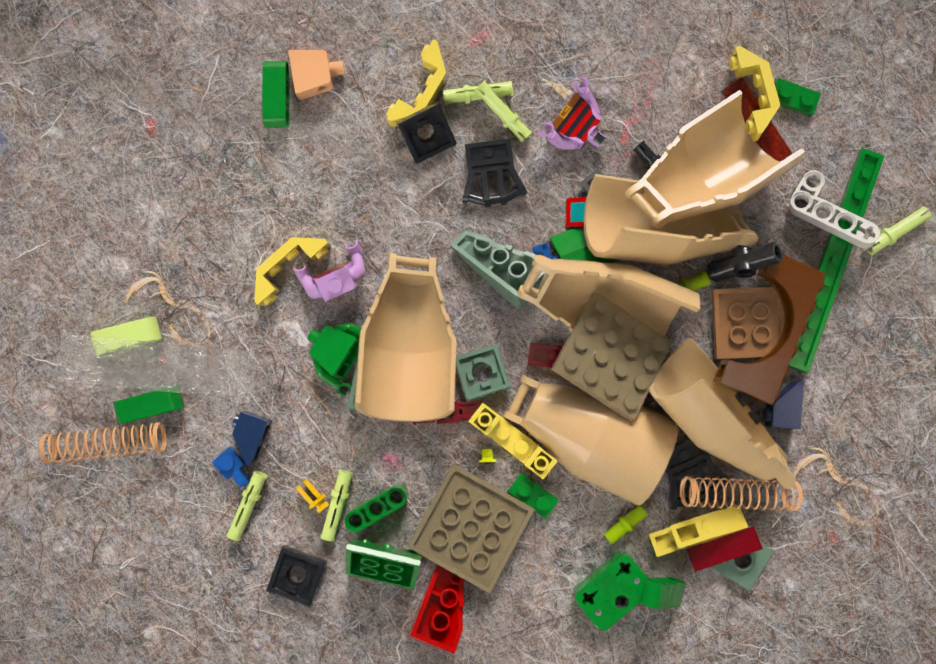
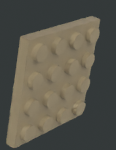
M595 291L587 301L551 370L631 422L635 420L672 342Z
M453 463L407 547L482 590L491 593L535 509Z

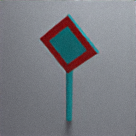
M587 197L566 198V227H584Z

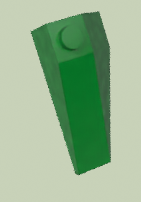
M571 229L550 237L556 256L558 255L559 259L608 263L619 261V259L594 256L587 246L584 229Z

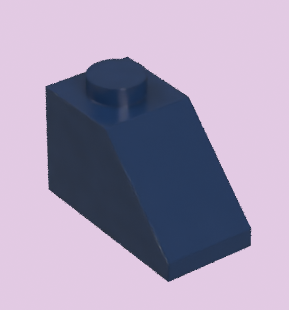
M791 381L780 391L778 399L772 405L766 404L763 410L765 426L801 429L804 382Z
M241 411L233 420L232 427H234L232 434L245 464L251 466L257 461L272 420L249 411Z

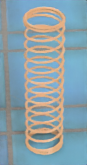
M161 422L150 424L149 436L153 449L148 451L146 449L148 431L146 425L142 424L140 427V439L144 450L139 452L137 450L139 432L136 425H133L131 428V441L135 449L133 453L128 451L130 433L127 426L122 428L121 434L118 427H114L112 435L109 428H105L103 436L102 432L96 429L94 437L90 430L86 431L85 437L81 431L76 433V437L71 431L68 432L66 437L62 432L59 433L57 438L53 433L44 434L39 442V454L45 464H51L53 461L56 463H60L62 460L70 462L72 459L79 461L81 458L88 460L90 457L97 459L99 456L106 458L108 455L115 457L117 454L125 456L126 453L134 455L135 452L143 454L144 451L152 453L153 450L163 452L166 448V431ZM158 425L162 434L161 449L157 440ZM143 426H144V428H145V433H146V442H145V445H144L143 436H142ZM134 427H135V429H136V434H137V443H136V446H135V444H134V439H133V428H134ZM125 428H126V430H127V435H128L127 448H126L125 441H124V429H125ZM115 429H117L119 436L118 450L115 444ZM106 430H108L110 437L109 451L105 441ZM97 431H99L101 438L100 451L98 450L96 443ZM88 432H90L92 439L91 452H89L87 445ZM79 433H81L83 440L82 453H80L78 448ZM69 434H72L74 441L72 455L68 445ZM60 435H63L65 442L63 456L59 447ZM121 436L123 447L125 449L124 454L119 453L121 446ZM46 437H48L47 447L51 457L49 461H47L44 454V440ZM112 441L116 451L114 455L110 454ZM103 443L107 452L105 456L101 455ZM94 445L98 453L96 457L92 456ZM85 448L89 454L87 458L83 457ZM76 450L80 456L77 459L73 458ZM67 451L71 457L68 460L64 459ZM57 453H59L60 457L62 458L59 461L55 460Z
M685 476L680 485V497L683 505L686 507H696L699 503L702 508L708 503V506L711 508L715 504L722 508L725 504L728 509L733 505L737 509L741 506L748 509L751 505L754 510L758 507L765 510L768 506L770 510L777 508L781 511L785 507L788 511H797L803 501V492L800 484L796 481L795 485L797 486L799 497L797 506L793 508L795 503L794 490L791 488L793 503L790 506L788 501L789 488L782 486L783 507L779 508L777 506V488L781 484L777 480L763 481L756 479L754 481L753 479L745 480L743 478L737 480L725 477L721 479L714 477L711 479L710 477L702 478L698 476L693 478ZM687 479L691 482L689 504H687L684 494ZM696 479H701V480H702V481L700 482V484H699V487H698V484H697V482H696ZM706 479H709V480H710L708 486L706 485V483H705V481H704V480H706ZM715 479H716V480H719V482L717 483L716 486H715V483L713 482V480H715ZM722 480H727L725 487ZM732 480L736 481L735 484H734V486L732 485V483H731L730 481H732ZM739 481H745L742 487ZM758 481L762 482L759 487L756 483ZM711 482L715 491V500L712 506L708 498ZM702 483H704L706 490V501L704 505H702L700 501V489ZM720 483L723 487V504L719 506L717 501V490ZM728 483L732 489V503L730 506L726 503ZM737 483L741 491V502L738 507L735 505L734 501V491ZM754 483L758 490V505L756 507L752 505L751 490ZM745 484L749 488V505L747 507L743 504V488ZM762 484L766 488V506L764 508L760 505V488ZM771 484L775 489V506L773 508L769 506L768 490Z

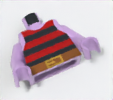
M578 76L581 80L580 86L576 82L571 83L573 89L579 90V94L575 92L553 123H541L546 128L545 132L543 130L537 131L538 136L546 137L558 149H581L586 141L599 148L606 136L596 130L602 120L600 117L601 113L592 92L588 88L589 81L586 77Z
M355 240L356 244L353 247H350L348 243L345 247L351 255V260L313 277L310 276V271L304 262V268L297 270L296 267L293 268L298 280L301 281L310 298H322L324 301H328L358 286L361 279L365 276L366 270L362 257L363 249L357 240Z

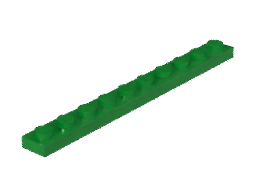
M865 148L859 150L839 207L863 218L884 155ZM841 220L838 222L839 227L842 229L851 228L848 221ZM858 226L855 227L852 234H856ZM831 233L817 270L826 273L823 279L825 282L824 287L817 294L814 301L816 303L815 309L808 316L806 331L799 338L797 353L791 358L788 367L805 373L810 371L854 245Z

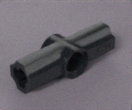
M776 242L754 249L748 247L738 248L733 252V256L711 262L708 265V273L715 283L734 277L749 278L756 275L757 270L781 263L783 253Z

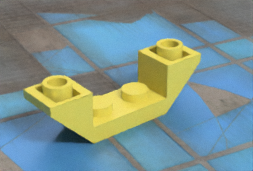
M434 39L430 46L427 44L424 47L421 57L423 67L435 74L431 73L425 83L427 88L423 94L419 93L414 102L415 108L398 99L396 104H391L386 116L388 117V124L392 127L397 126V121L433 104L446 81V71L439 45Z
M737 46L731 57H729L730 69L734 70L736 78L753 75L754 87L758 88L759 91L758 102L761 110L752 111L746 121V131L748 135L751 134L752 141L754 142L758 141L780 107V102L769 62L745 48Z
M291 237L256 269L255 303L260 306H268L277 299L276 294L279 290L268 277L278 274L282 270L281 265L287 260L292 261L300 253L298 251L300 248L312 260L317 258L320 260L328 254V248L331 246L329 242L325 239Z
M484 403L480 405L468 421L523 462L526 467L542 479L547 476L557 463L553 456Z

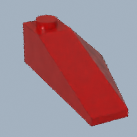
M436 564L407 637L455 654L463 631L465 579Z

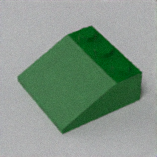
M353 539L346 548L345 574L414 590L422 555L410 549L402 551L388 544L380 546L372 544L371 541L366 539H359V541Z

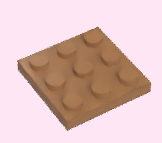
M774 287L711 290L715 359L753 358L767 355L779 341L785 319L782 301Z

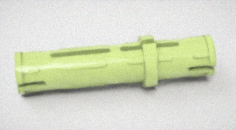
M485 80L474 90L504 122L503 126L505 128L508 127L520 142L524 141V138H527L532 133L518 118L519 114L517 112L514 113Z
M511 81L488 84L499 97L513 96ZM463 85V88L443 90L445 105L461 102L470 104V101L482 100L474 92L478 86L468 87V85Z
M922 206L892 227L884 228L880 231L879 238L874 244L875 246L868 253L875 255L887 245L892 246L897 242L898 238L931 219V212L929 211L921 216L928 210Z
M339 469L335 487L331 489L330 494L332 498L320 536L321 539L326 541H335L345 500L349 498L348 489L353 473L347 470ZM341 485H343L339 502H337ZM335 508H336L337 510H336V513H335V517H334V520H333V524L330 525V524H331V521H332L333 514H334V510H335Z
M253 471L247 489H244L242 492V501L226 534L228 538L235 541L241 540L256 501H259L261 498L260 492L268 477L265 473Z

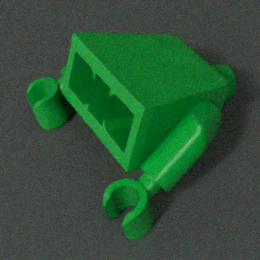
M352 323L336 324L333 328L325 326L322 332L313 329L307 337L308 341L314 344L309 354L314 358L313 365L318 377L332 387L336 386L341 396H346V393L340 387L346 385L351 389V384L348 381L341 382L339 380L345 379L358 358L359 335L362 328Z

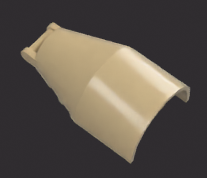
M739 90L685 125L679 131L677 138L667 146L665 153L660 159L655 161L644 177L625 192V197L629 201H633L651 220L650 224L655 229H659L668 222L741 204L796 167L804 157L805 151L800 149L780 162L765 153L755 141L753 142L751 134L748 135L741 111L743 93Z
M595 174L586 198L584 235L589 250L596 257L668 266L728 251L737 245L752 246L758 241L757 234L750 230L742 219L740 210L730 206L668 222L661 228L655 229L650 224L651 220L633 201H629L625 197V192L639 182L638 180Z
M389 252L387 273L359 335L354 406L356 411L366 416L391 421L421 422L445 418L454 412L456 338L452 333L449 323L450 318L448 313H446L443 303L444 298L436 275L435 257L423 259L397 256V253ZM396 265L427 268V271L396 268Z
M542 255L535 256L532 262L533 267L524 285H521L517 292L520 298L535 304L556 321L560 320L566 324L570 332L591 294L595 291L663 337H665L673 318L681 306L697 313L700 310V296L698 293L630 264L549 259ZM541 271L545 274L539 288H533Z
M690 338L669 354L663 361L649 388V392L698 448L757 479L764 481L776 478L784 488L794 487L796 479L788 468V458L785 452L776 443L761 422L756 424L748 414L751 411L750 407L747 404L742 406L735 397V394L738 392L713 382L718 368L697 343Z
M522 375L520 379L522 383L509 411L506 410L503 417L521 425L572 475L635 505H642L658 485L668 465L677 439V423L673 419L643 405L635 420L630 422L578 387L540 383ZM532 386L536 390L522 418L517 413L529 387Z

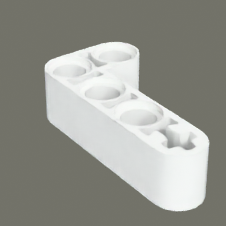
M819 171L807 172L791 197L790 212L794 216L858 247L869 248L873 246L880 235L878 226L819 198L818 196L822 191L825 178ZM809 180H816L819 183V186L816 188H811L806 184V182ZM804 200L807 206L798 208L794 202ZM825 210L828 212L829 217L825 219L819 218L816 212ZM841 220L848 221L851 228L842 229L839 227L838 222ZM858 226L856 234H852L855 227ZM866 231L871 233L868 239L863 238Z

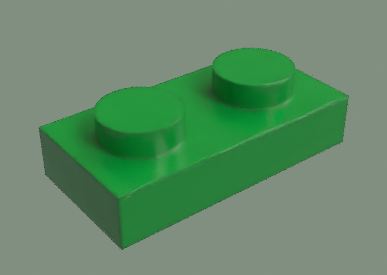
M781 78L775 80L774 84L781 107L809 117L814 115L821 93Z
M520 472L507 490L521 502L534 508V511L544 519L547 518L559 501L558 498L522 472Z

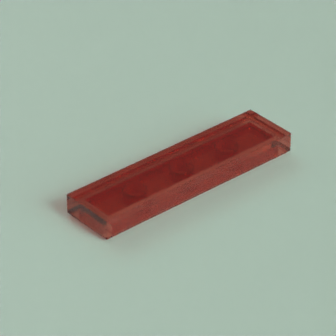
M742 77L724 88L721 92L726 99L739 90L743 93L741 111L746 125V121L752 111L761 109L757 98ZM770 121L758 141L755 142L774 160L782 161L793 153L772 121Z

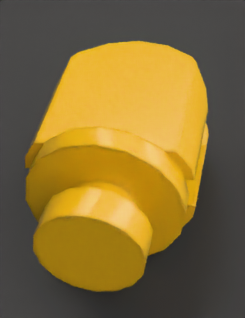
M305 479L303 483L317 499L314 501L300 485L296 487V490L310 504L309 509L312 510L316 507L317 513L320 514L329 506L327 501H323L326 495L325 493L321 495Z

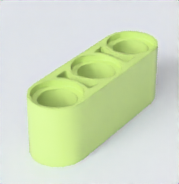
M157 317L143 318L90 333L95 356L106 355L162 340Z

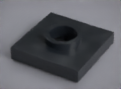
M438 101L396 122L416 164L457 144ZM428 123L433 126V134L427 139L420 138L417 134L418 128Z
M283 545L266 591L310 607L327 561ZM294 566L306 570L304 581L295 582L290 578V570Z

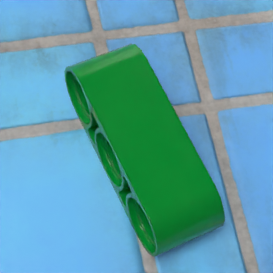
M264 61L262 66V120L264 128H288L290 101L288 61Z
M179 385L113 402L118 425L185 408Z
M395 484L356 506L345 517L344 523L346 528L351 532L361 531L401 508L408 498L407 489L401 484ZM395 490L400 491L403 494V500L399 502L394 501L391 498V492ZM374 502L380 503L383 511L381 513H374L371 510V504ZM351 515H359L362 518V524H353L351 522Z
M673 577L646 578L640 603L659 610L680 607L686 582Z

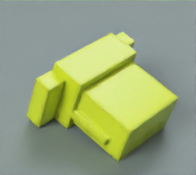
M482 449V460H479V463L490 464L491 462H496V459H493L492 449Z

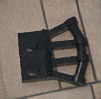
M510 138L465 144L468 178L462 203L467 204L471 202L483 205L485 208L491 207L492 204H500L502 206L507 205V202L520 195L523 197L528 194L514 168ZM503 171H508L516 184V188L505 193ZM496 172L499 194L489 196L487 173ZM474 175H481L483 196L470 193Z
M690 438L675 444L664 471L669 483L668 503L670 509L686 507L683 505L681 497H677L676 479L681 478L683 480L687 474L694 471L697 476L705 478L706 476L702 469L705 466L719 479L728 478L712 462L709 453L698 448ZM689 479L685 483V489L688 497H685L687 504L690 503L689 489L691 482ZM706 479V480H704V481H705L706 485L708 486L709 483H708V480ZM722 480L724 486L726 485L727 480ZM702 483L703 491L700 492L701 502L706 500L704 483ZM721 483L718 486L717 493L723 488ZM713 485L709 487V501L715 499Z

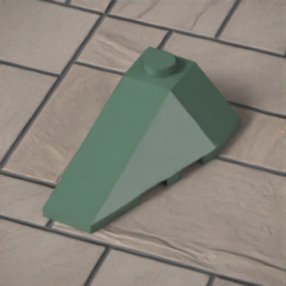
M467 230L450 245L486 282L520 311L529 303V301L520 298L517 292L520 286L524 285L533 267L532 262L536 256L534 253L513 249L511 245L493 242L491 238ZM541 271L533 288H539L545 274Z

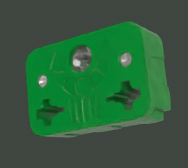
M618 551L604 564L594 570L586 579L574 587L575 593L573 596L579 607L599 630L605 631L640 603L645 580L648 577L626 551L623 553ZM623 562L627 568L623 570L619 564ZM586 592L590 594L591 598L587 599L583 594ZM619 595L624 599L621 603L616 599Z

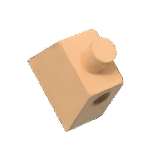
M288 50L295 94L299 100L334 89L333 76L345 75L343 60L330 62L328 53L325 50Z

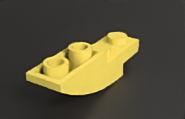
M733 506L730 509L725 508L671 525L669 528L649 534L656 556L659 558L748 528L741 508L737 509Z

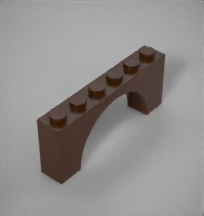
M784 254L781 263L758 270L757 275L767 280L774 287L782 301L785 319L781 337L767 355L756 361L738 363L731 360H721L713 382L763 404L772 405L780 395L779 387L782 380L789 373L788 365L791 358L797 353V343L806 331V321L815 309L816 303L814 301L817 294L824 287L825 282L823 279L826 273Z

